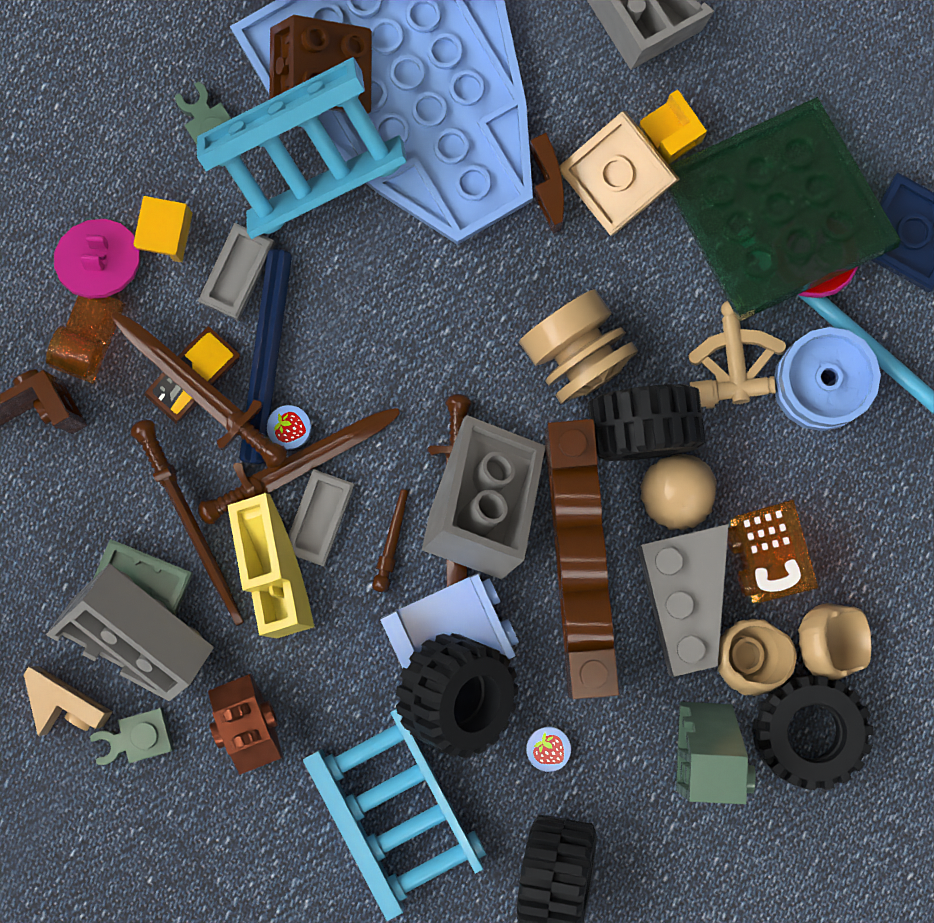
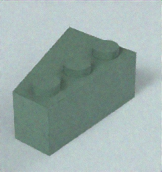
M679 702L676 791L689 802L746 805L747 793L753 794L755 790V766L748 763V754L733 704Z

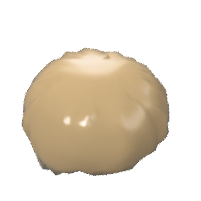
M677 454L662 458L656 464L651 465L645 472L640 486L641 500L644 503L645 511L658 525L666 526L669 530L694 528L705 521L707 515L712 513L716 495V478L710 466L693 455Z
M825 603L814 607L802 619V623L798 628V645L803 663L811 674L828 677V680L834 681L867 668L871 659V631L867 617L861 609Z
M749 619L735 622L734 626L726 629L720 637L718 672L731 689L737 690L743 695L758 696L777 689L792 676L797 659L795 646L787 634L766 620Z

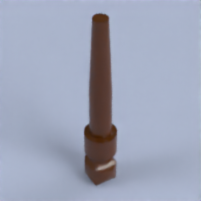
M401 489L383 555L379 556L376 569L379 570V573L374 577L372 588L381 593L388 592L391 584L389 574L394 572L396 564L394 556L408 491Z

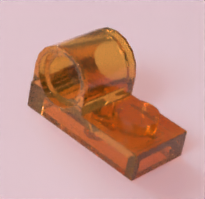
M78 295L66 326H59L49 343L46 353V363L49 367L94 384L117 327L112 319V314L114 312L122 314L125 303L109 296L106 298L89 299Z

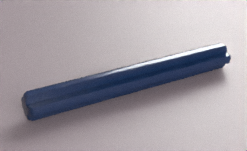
M271 249L267 254L246 405L247 411L253 400L261 401L263 407L250 423L260 430V433H263L265 437L268 435L267 422L271 413L292 260L290 252L279 249ZM242 439L240 460L249 464H262L264 460L260 453L255 451V448L253 449L250 444H247L246 440Z

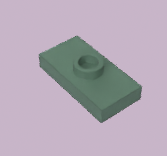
M110 539L94 578L110 563L117 570L126 573L137 586L153 599L161 601L168 611L177 614L193 572Z

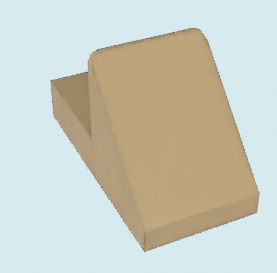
M39 666L28 667L24 673L38 736L49 733L63 709L67 711L64 718L85 731H88L90 726L95 729L104 727L113 712Z

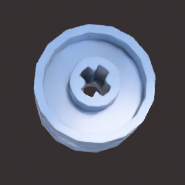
M834 327L812 330L795 341L785 351L776 365L774 374L776 401L787 418L803 428L817 431L840 428L867 411L877 396L881 378L877 356L864 339L849 330ZM827 373L832 378L828 382V386L821 380V375Z

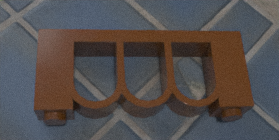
M594 419L551 422L547 424L545 430V445L568 696L572 699L618 696L619 687L611 604L608 591L606 548L602 527V505L597 468Z

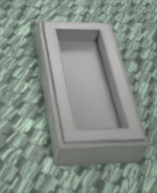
M234 223L198 302L239 321L266 265L268 251L274 248L275 241L263 235L251 239L247 234V228Z
M313 469L288 535L296 557L323 567L326 566L353 493L354 483Z

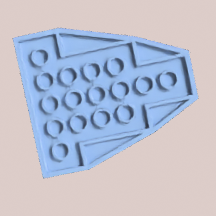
M275 0L230 26L268 94L270 89V28L292 15H300L371 29V112L368 116L384 142L398 135L401 136L404 142L407 163L401 165L395 173L386 177L379 176L366 182V184L376 193L455 244L462 243L533 201L526 98L504 0ZM327 110L319 115V120L345 162L368 151L345 112Z

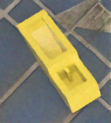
M264 493L227 505L242 590L252 593L259 635L277 639L314 628L302 574L291 541L270 494Z

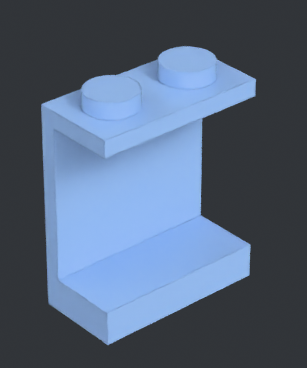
M477 573L387 614L380 619L402 669L403 667L408 668L411 663L409 657L414 651L419 653L422 650L421 644L428 639L435 642L436 636L440 634H447L449 636L452 633L460 634L500 651L508 659L515 657L511 646L519 643L509 619L500 622L493 608L494 605L500 603V600L490 578L481 581Z

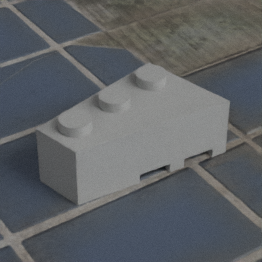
M587 0L630 70L701 32L714 13V10L705 2L701 5L696 0Z
M729 524L637 547L669 676H680L718 666Z
M110 563L72 598L46 634L56 641H59L63 635L85 647L83 655L93 661H96L100 655L122 667L121 676L168 701L172 700L191 684L214 649L210 643L202 638L196 629L183 623L168 611L161 601L153 599L137 586L126 573L117 570Z

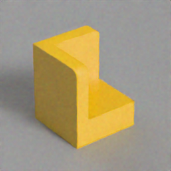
M679 90L672 92L668 97L667 103L644 117L639 124L646 137L668 165L702 143L707 133V130Z
M143 196L133 243L135 248L169 255L173 261L183 262L193 214L188 205Z

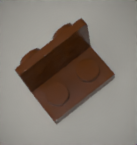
M292 15L271 27L269 100L354 57L362 70L365 92L361 93L358 99L367 114L371 112L372 72L371 29L300 15ZM335 106L329 109L332 111L345 112L343 107Z
M32 369L19 375L12 381L14 387L0 394V426L35 407L46 425L51 423L56 429L60 428L74 434L88 426L63 380L45 370L38 372L37 369Z

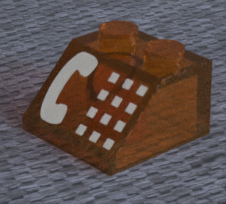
M794 500L729 519L731 527L728 528L727 541L732 554L739 553L743 570L737 572L739 584L744 597L751 596L753 604L818 588Z

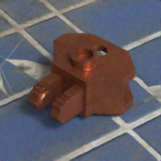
M252 674L208 690L213 709L212 714L215 722L210 723L212 736L219 749L226 748L240 775L283 758L278 736L274 728L278 726L276 714L270 701L264 702Z

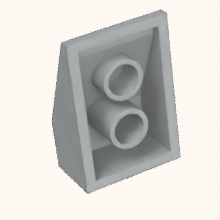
M466 415L463 418L429 513L422 551L501 580L520 565L525 559L545 445Z

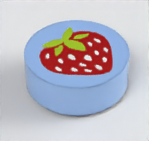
M292 405L281 406L274 410L268 419L267 433L273 443L284 446L286 450L301 448L311 436V421L307 414L299 407Z
M545 726L535 730L530 735L526 745V752L529 761L534 767L541 771L553 772L561 769L568 762L571 754V745L568 737L560 729Z

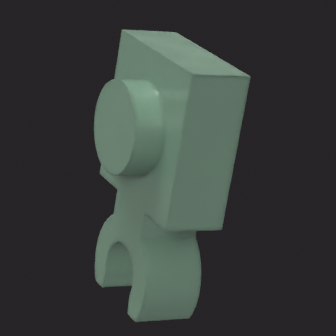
M199 81L194 84L200 94V98L195 104L186 103L180 93L175 95V100L180 110L185 115L195 118L184 126L196 145L197 136L231 119L222 103L217 104L211 109L209 108V93Z
M163 708L118 720L121 731L119 734L110 730H102L90 736L91 742L105 739L111 746L110 753L107 756L96 759L98 765H106L116 761L121 752L126 751L129 763H133L175 750Z

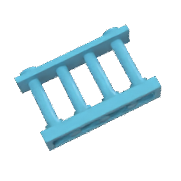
M354 57L197 136V159L205 171L218 165L221 167L225 166L252 208L246 211L247 234L251 239L263 233H274L286 222L379 176H389L395 173L401 165L407 163L404 142L401 136L398 135L384 142L358 99L359 95L365 92L362 70ZM335 106L343 107L368 151L346 162L318 118L321 113ZM295 126L304 128L329 170L307 181L279 138L280 134ZM256 146L266 149L290 187L289 190L269 200L240 158L242 153Z
M397 708L390 712L396 725L336 757L333 754L326 757L323 750L320 749L303 759L386 921L403 913L405 906L402 900L408 898L407 892L466 860L469 861L476 874L483 870V863L480 858L487 855L476 832L466 833L418 740L410 735V731L404 729L400 721L403 716L397 714ZM405 740L417 763L416 765L357 797L354 793L346 796L339 780L345 777L344 772ZM426 780L438 803L437 805L379 836H376L375 833L367 836L360 822L361 819L366 817L365 812ZM448 821L459 842L458 845L399 877L396 873L388 876L381 862L382 859L387 857L386 852L441 822Z

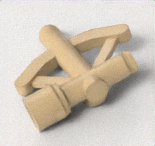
M734 301L724 302L721 306V313L724 316L722 318L724 332L709 337L689 354V361L692 365L697 366L702 363L716 376V380L690 382V386L699 389L701 407H706V409L715 408V404H719L720 400L732 399L733 404H744L750 402V397L768 395L769 393L776 394L774 376L769 378L755 377L774 353L782 355L786 351L785 342L761 330L741 329L740 317L737 315L738 305ZM743 344L758 345L766 349L746 373ZM726 347L729 375L709 358L716 350Z

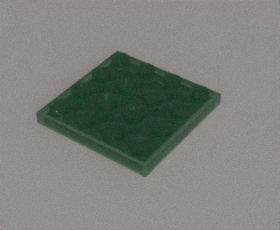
M818 97L669 165L680 180L670 187L668 191L739 322L890 252L900 245L901 239Z

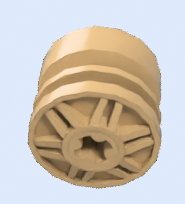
M596 289L580 295L555 311L531 329L519 341V344L535 366L547 363L553 359L559 365L545 380L548 386L554 385L566 377L569 379L570 382L555 395L561 404L577 397L587 396L617 376L627 362L638 352L632 342L616 351L611 348L613 344L625 335L626 332L623 328L614 329L602 335L598 328L606 322L612 312Z

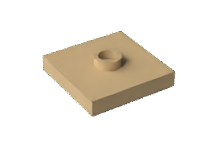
M626 111L618 114L559 166L561 174L610 236L615 235L680 180Z

